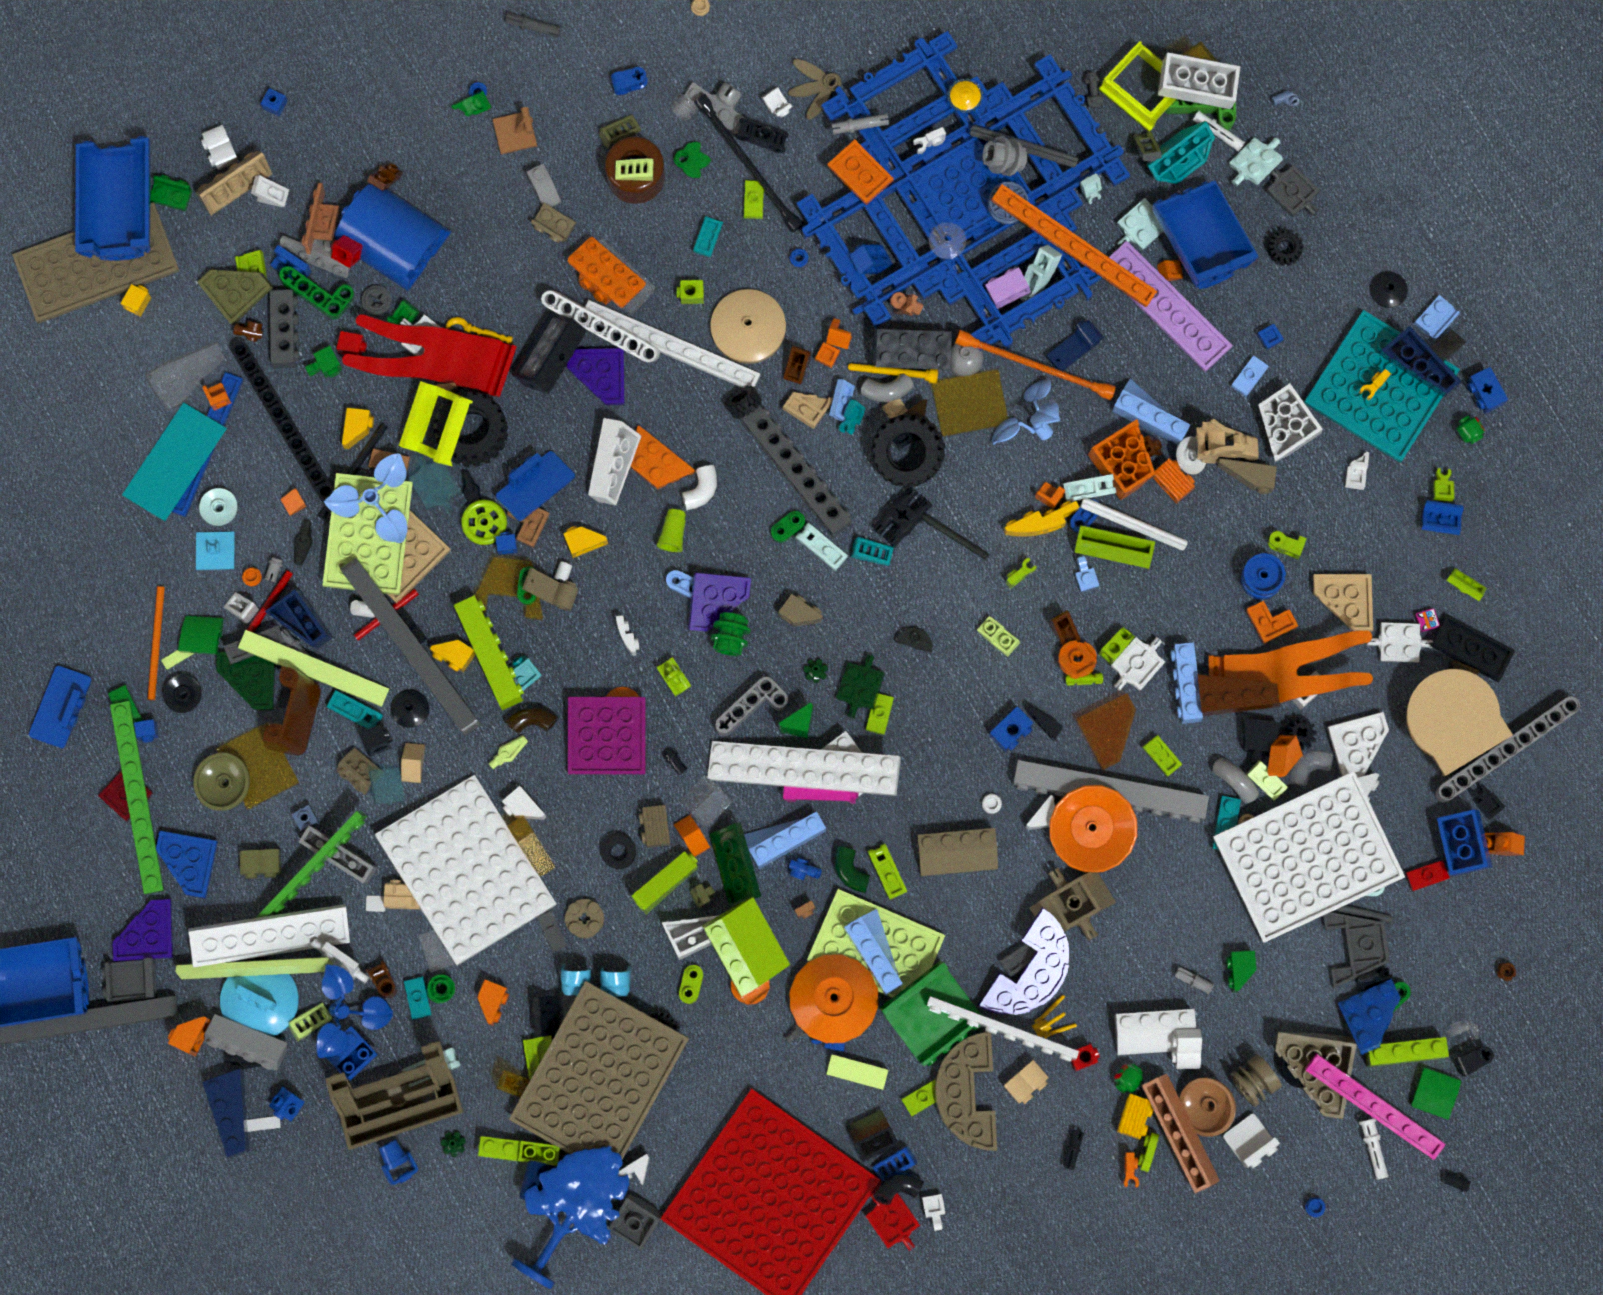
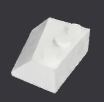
M1288 384L1258 405L1275 462L1292 454L1323 431L1291 384Z

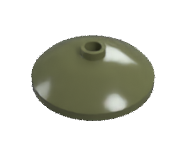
M229 753L210 755L199 764L195 772L194 791L199 801L212 810L227 811L233 809L248 794L250 788L248 768L235 755ZM225 780L229 781L228 786L224 785Z

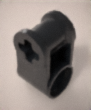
M1484 1046L1456 1057L1454 1061L1464 1077L1492 1062L1494 1053L1491 1048ZM1482 1052H1487L1488 1054L1485 1059H1480Z

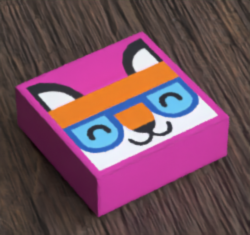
M1434 608L1415 614L1417 623L1420 624L1421 633L1440 627Z

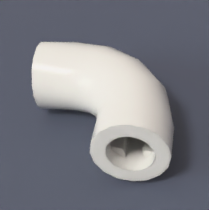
M714 465L698 468L696 470L698 476L697 487L693 490L682 492L686 511L705 505L713 497L717 488V474Z

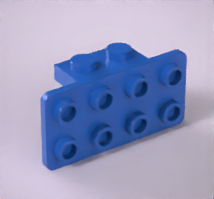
M549 451L543 457L536 453L534 456L527 457L519 468L515 467L509 473V484L496 494V499L516 520L523 521L575 478V473L553 451Z
M56 666L29 731V736L58 748H64L73 727L77 724L78 714L85 704V696L92 679L87 675Z

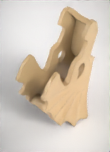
M1212 419L1210 422L1202 421V427H1196V439L1198 441L1197 460L1202 459V463H1218V457L1245 458L1246 461L1258 460V439L1256 437L1247 436L1242 432L1227 428L1215 419ZM1225 439L1234 440V446H1226ZM1205 441H1208V450H1207V451H1206V447H1205Z

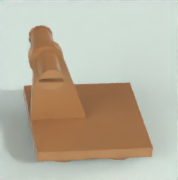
M528 107L521 108V113L493 119L501 155L537 147L532 126L533 118L530 117Z

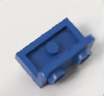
M1427 500L1422 511V530L1460 535L1461 516L1464 506Z

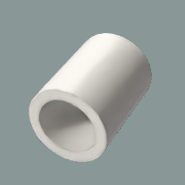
M560 562L554 578L558 581L566 582L572 565Z

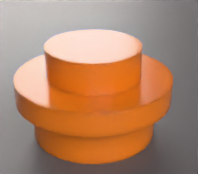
M250 567L243 572L242 579L247 586L253 587L261 582L262 575L257 568Z

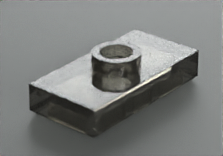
M1451 330L1435 343L1431 349L1445 362L1464 346L1466 341L1455 331Z

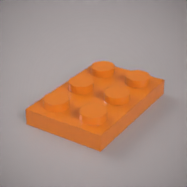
M853 140L827 164L832 172L865 205L871 202L894 179L856 140Z

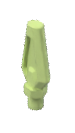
M522 735L499 747L498 755H495L494 759L488 763L490 767L494 769L498 765L501 766L504 762H512L527 744V739Z

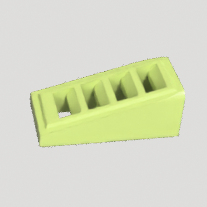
M653 159L617 160L615 180L653 181ZM621 166H625V174H621ZM629 166H632V174H628ZM636 166H640V173H636ZM644 166L647 167V173H643Z
M322 1002L290 1021L289 1029L296 1040L300 1041L333 1020ZM318 1010L321 1012L322 1016L324 1017V1020H321L318 1016ZM311 1015H313V1017L317 1021V1024L313 1023L312 1019L310 1018ZM304 1019H306L307 1023L309 1024V1029H307L306 1025L304 1024ZM297 1024H299L301 1029L303 1030L302 1033H300V1031L296 1027Z

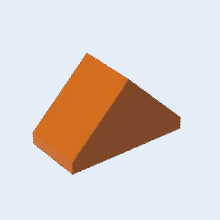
M691 815L674 824L677 832L694 857L710 848Z

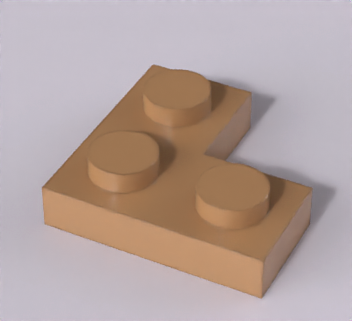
M537 508L523 521H519L523 525L516 540L534 548L550 513ZM508 511L507 516L516 520V518Z

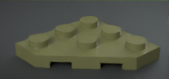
M209 270L197 282L231 325L236 324L274 288L262 273Z

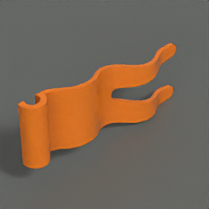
M1367 630L1351 631L1328 638L1289 645L1266 653L1224 655V657L1209 656V676L1275 683L1278 685L1280 703L1352 686L1370 685L1373 681V676L1370 673L1349 672L1332 675L1298 676L1297 669L1302 665L1327 658L1350 647L1369 643L1372 640V634Z

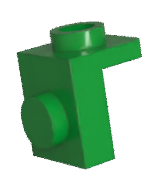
M403 300L392 316H388L386 320L392 324L400 325L405 318L412 324L420 311L408 301Z

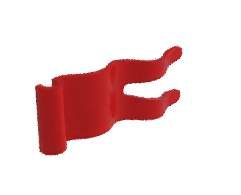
M359 315L356 318L358 326L397 342L422 346L424 352L420 356L402 358H374L345 354L342 362L345 366L375 375L422 378L446 384L455 383L457 386L480 390L485 394L500 398L517 346L505 344L494 338L445 328L397 325L366 315Z

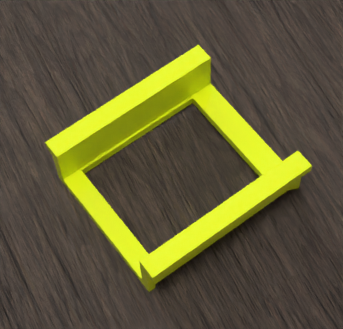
M1139 41L1104 78L1099 90L1150 132L1154 128L1157 119L1176 99L1165 97L1150 112L1113 81L1137 55L1161 74L1163 61Z
M420 381L399 446L434 459V462L452 466L451 458L469 404L473 401L441 387ZM439 395L453 401L438 448L434 449L423 444V440Z

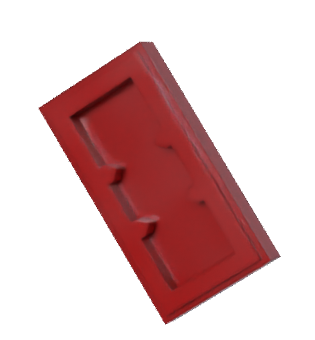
M1443 860L1405 873L1412 892L1450 879Z

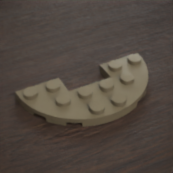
M984 1032L961 1041L945 1056L936 1076L935 1101L941 1119L954 1136L974 1148L997 1151L995 1111H976L974 1072H993L991 1033Z

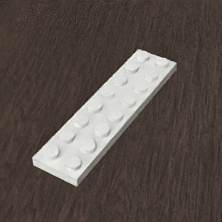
M345 904L188 929L193 967L313 949L314 947L311 944L315 939L323 945L326 942L331 945L350 943Z

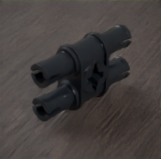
M913 487L907 488L900 497L895 498L887 510L883 511L879 521L872 527L881 536L890 524H895L897 529L886 539L889 544L892 543L891 546L894 548L905 536L911 534L910 532L915 526L922 522L923 515L933 506L930 501L927 503V499L923 498L914 510L910 509L908 504L918 495L915 489L912 490ZM899 514H906V519H899Z

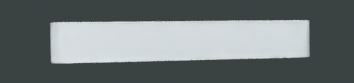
M546 291L542 295L541 300L545 307L560 315L573 318L585 329L645 362H654L659 358L660 351L655 345L561 293ZM550 294H553L555 296L556 300L554 304H550L548 302V296ZM566 303L572 306V311L569 314L564 311ZM583 312L588 314V320L585 323L580 319ZM599 321H602L605 325L602 332L597 329ZM616 330L621 333V339L618 341L613 338V333ZM632 339L638 343L635 350H632L629 346ZM649 348L654 351L652 359L646 356V351Z

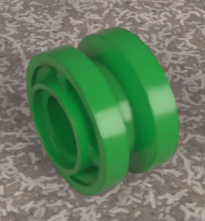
M446 975L434 976L427 985V996L434 1003H446L455 993L453 980ZM436 985H444L446 992L444 994L437 993Z

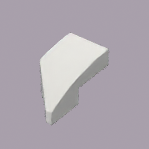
M1369 452L1364 453L1359 459L1352 461L1347 468L1346 488L1364 490Z

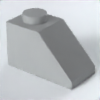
M544 164L527 171L528 180L542 206L544 203H547L554 207L561 203Z

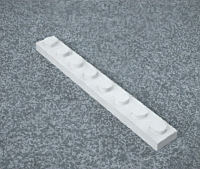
M930 997L927 1003L932 1012L941 1014V1011L948 1013V1017L957 1021L960 1018L967 1020V1024L976 1028H978V1025L986 1027L985 1031L995 1035L997 1032L1005 1034L1004 1038L1008 1040H1021L1023 1045L1034 1048V1046L1042 1048L1041 1052L1052 1055L1054 1052L1060 1055V1059L1071 1062L1072 1059H1077L1079 1051L933 997Z

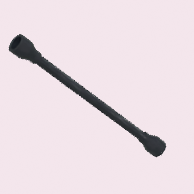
M706 94L700 96L694 102L699 111L706 114L722 132L721 134L732 145L731 147H733L740 159L746 164L757 181H759L758 183H760L761 187L769 194L768 196H770L777 208L782 211L781 215L785 219L786 226L792 233L796 232L804 223L797 215L786 208L781 199L777 197L778 195H776L769 183L763 178L743 149L740 148L741 146H739L732 134L716 116Z

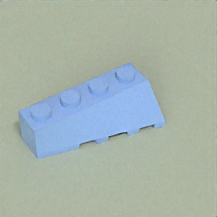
M1131 379L1124 387L1112 411L1132 422L1138 419L1139 426L1177 446L1184 439L1190 427V424L1171 415Z
M815 812L805 818L744 834L749 853L757 868L760 869L826 832V827L818 813Z
M873 910L845 926L844 931L884 995L886 996L901 987L903 983L900 980L878 910Z

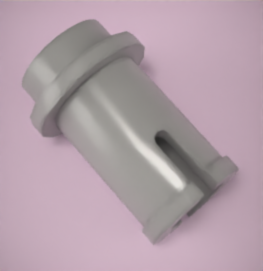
M271 558V561H268L270 564L264 580L269 581L271 574H273L271 582L276 583L280 568L283 567V561Z

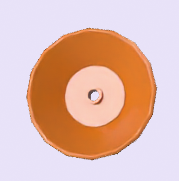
M1083 785L1068 792L1056 804L1049 821L1050 841L1056 854L1069 867L1085 873L1105 872L1120 865L1132 852L1137 839V818L1130 802L1118 791L1103 785ZM1095 824L1096 828L1089 830V825Z
M842 954L822 955L807 962L796 974L790 989V1010L797 1025L808 1036L824 1043H845L860 1036L872 1024L878 1009V988L871 972L858 960ZM832 994L838 996L836 1001L831 1000L830 996Z

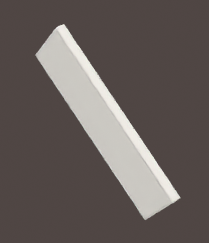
M274 1116L247 1120L248 1132L281 1128L280 1119Z

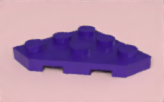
M621 348L576 349L567 363L568 371L605 405H625L624 350Z
M694 572L688 630L710 631L713 628L714 621H719L720 613H731L735 610V607L749 598L751 578Z
M171 899L151 900L142 912L127 925V928L114 939V962L144 960V958H173Z

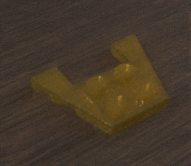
M493 558L475 594L477 601L481 600L486 609L483 611V614H486L489 595L518 598L517 591L520 571L527 566L533 567L532 561ZM526 593L524 595L525 599H529L531 597L530 593ZM538 597L533 604L527 605L526 619L543 621L540 599Z

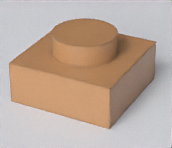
M811 900L795 909L794 912L798 919L801 917L806 919L814 914L815 906Z

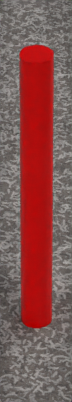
M287 570L247 631L254 633L267 614L265 611L274 604L293 574Z
M413 589L398 603L393 604L392 607L397 611L419 595L418 592ZM375 618L355 633L354 637L359 641L379 626L380 622Z

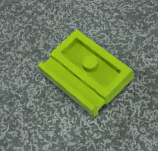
M261 250L235 257L237 271L262 273L267 278L264 255Z
M551 1035L523 1040L530 1080L552 1042Z

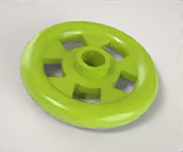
M477 500L471 503L463 512L461 519L462 530L466 537L476 544H493L496 542V536H500V533L506 531L507 517L502 507L491 500ZM484 507L485 513L477 515L476 509ZM492 511H495L498 515V518L495 520L489 514ZM469 518H475V526H469ZM482 519H487L488 524L486 526L481 525L480 521ZM493 525L498 527L495 534L489 532ZM477 530L485 532L484 537L477 536Z

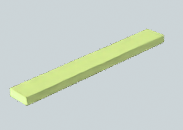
M245 630L238 649L280 666L292 668L309 678L382 707L389 688Z
M328 957L225 962L200 967L186 964L177 965L176 973L181 979L325 972V965L333 964Z

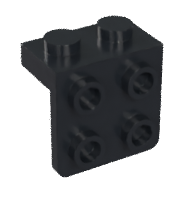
M577 996L533 997L532 1009L535 1037L556 1035Z

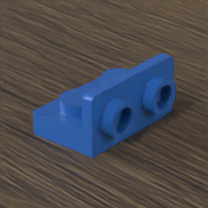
M278 245L275 248L276 258L271 263L272 268L280 272L283 267L290 266L308 278L311 274L309 265ZM285 274V277L292 279L291 274Z

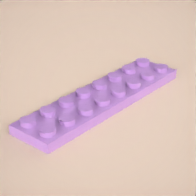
M1128 241L1109 257L1157 290L1146 308L1130 296L1128 297L1204 372L1210 369L1232 348L1233 345Z

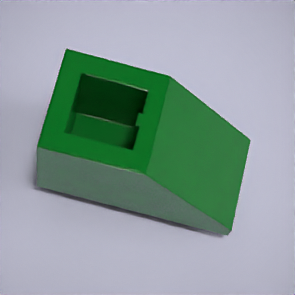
M1255 951L1231 952L1229 957L1226 958L1227 969L1231 971V977H1228V986L1232 988V993H1237L1257 970Z

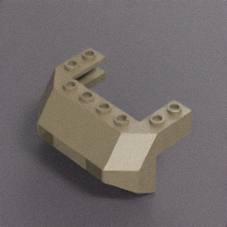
M440 1041L430 1042L426 1046L421 1047L426 1059L425 1065H419L407 1072L401 1071L394 1076L383 1077L376 1082L362 1084L355 1089L352 1088L345 1073H336L325 1079L330 1100L341 1119L348 1150L463 1113L464 1109L448 1057ZM431 1076L430 1079L409 1087V1084Z

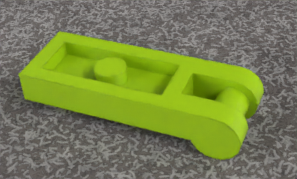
M883 843L879 845V848L875 850L870 849L867 853L889 900H892L907 893V889L886 844ZM884 855L885 859L879 862L877 857Z

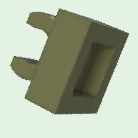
M702 884L695 886L690 891L698 909L706 906L710 902L709 897L715 893L712 886L704 889Z

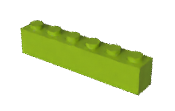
M474 595L455 604L456 612L502 711L522 702L521 695L524 692L520 683L516 684L513 679L516 677L512 666L508 668L505 662L509 659L504 650L500 651L498 646L501 643L497 633L493 634L490 629L493 627L489 616L485 617L483 611L486 609L482 601H477Z

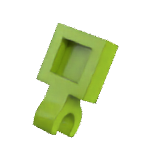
M1026 558L1023 561L1021 569L1018 571L1014 569L1007 575L1006 584L1010 589L1036 570V565L1032 568L1026 566L1030 562V558Z

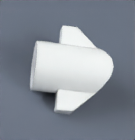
M354 600L351 603L350 611L353 615L375 617L364 601Z

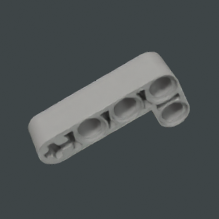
M770 677L761 678L717 719L715 724L717 733L721 736L730 735L765 701L777 711L784 710L788 705L787 694ZM769 683L772 687L769 691H763L761 685ZM750 696H755L758 701L755 704H749L747 699ZM780 696L785 699V702L782 705H777L774 699ZM736 709H741L744 714L741 717H735L733 712ZM728 716H730L731 721L728 723V729L723 728L721 730V723L726 724L729 721Z

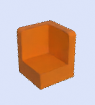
M833 318L826 343L848 349L852 333L839 329L841 320Z
M222 383L207 388L206 385L202 386L214 411L231 404Z
M1045 482L1041 489L1037 491L1035 498L1054 510L1066 490L1060 486L1056 489Z

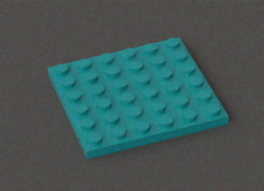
M1363 310L1304 404L1401 463L1443 396L1380 355L1381 350L1401 333ZM1439 356L1451 371L1457 375L1460 369ZM1385 369L1389 371L1391 375L1374 393L1372 399L1367 400V397L1370 395V392L1364 390L1361 394L1359 393L1362 386L1373 383L1371 379L1378 371L1380 373Z

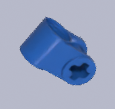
M641 67L618 71L611 75L616 95H624L631 91L643 89L648 83L646 72Z

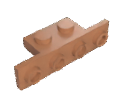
M318 183L317 189L314 190V203L310 205V220L306 221L307 232L302 238V245L305 246L307 254H311L314 239L333 241L340 212L339 206L323 204L325 196L323 183Z

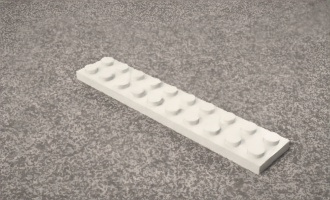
M712 741L707 779L711 781L896 796L901 757Z

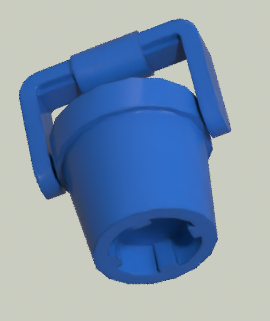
M396 1139L378 1148L384 1162L381 1168L390 1185H395L399 1182L402 1184L412 1178L411 1175L418 1171V1167L410 1152L405 1153ZM409 1161L413 1170L407 1171L393 1180L389 1170Z

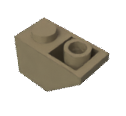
M791 594L778 612V616L793 627L821 623L823 620L821 610L815 606H808L806 600L799 595L794 596Z

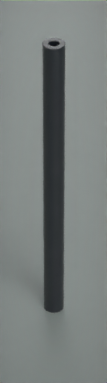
M381 423L346 474L355 475L388 428L385 424ZM324 506L317 515L323 520L328 514Z

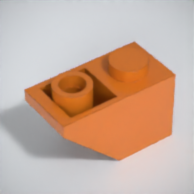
M1280 735L1271 745L1268 776H1286L1303 756L1297 736Z
M1513 832L1485 833L1489 854L1504 856L1524 855L1525 836Z
M484 980L477 998L487 1023L493 1026L494 1023L499 1022L502 1014L500 1008L502 1004L506 1005L509 994L507 993V988Z

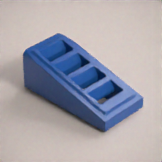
M906 1146L872 1168L882 1181L886 1177L881 1169L882 1165L889 1175L893 1174L887 1162H891L895 1169L894 1173H902L918 1162L910 1148ZM904 1153L910 1162L909 1164L905 1162L901 1154ZM894 1158H898L903 1166L902 1168H899Z

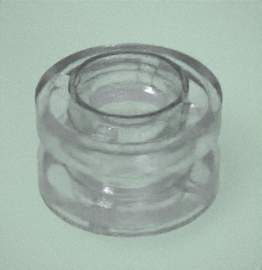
M680 93L677 96L678 102L673 100L670 103V107L680 120L688 123L692 119L691 115L695 116L699 111L689 97Z

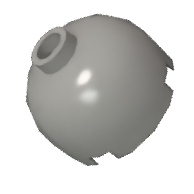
M955 342L951 345L950 370L954 375L962 378L972 377L982 368L984 360L983 351L973 347H962L955 344Z

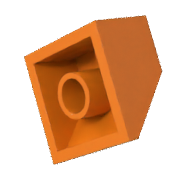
M203 1016L177 1025L168 1035V1044L196 1057L205 1040V1032L212 1020Z

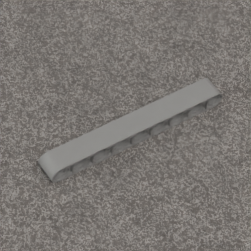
M1575 697L1565 698L1439 786L1435 792L1436 799L1439 802L1446 803L1574 715L1580 708L1579 700ZM1566 702L1573 705V711L1566 709ZM1550 713L1557 715V722L1551 720ZM1535 724L1541 725L1543 731L1537 732L1534 727ZM1519 735H1525L1527 743H1522L1519 740ZM1504 745L1511 747V754L1504 752ZM1489 756H1493L1496 759V765L1489 763ZM1473 767H1478L1480 769V776H1477L1473 773ZM1457 778H1463L1465 786H1459ZM1442 788L1449 790V797L1442 795Z

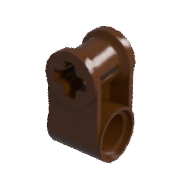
M381 960L378 965L371 969H366L371 981L383 997L390 999L397 994V985L384 960ZM386 984L392 985V990L389 993H383V987Z

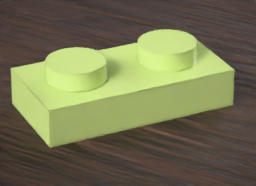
M1259 760L1246 774L1275 801L1288 787L1277 776H1268V767Z

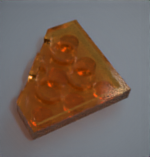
M1128 693L1076 719L1102 771L1119 763L1136 712V708Z

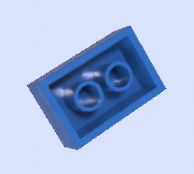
M1473 809L1437 818L1450 875L1457 876L1492 868L1479 810Z

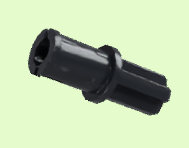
M1072 1130L1069 1145L1066 1146L1067 1153L1063 1164L1065 1169H1075L1078 1154L1081 1153L1080 1147L1084 1132Z

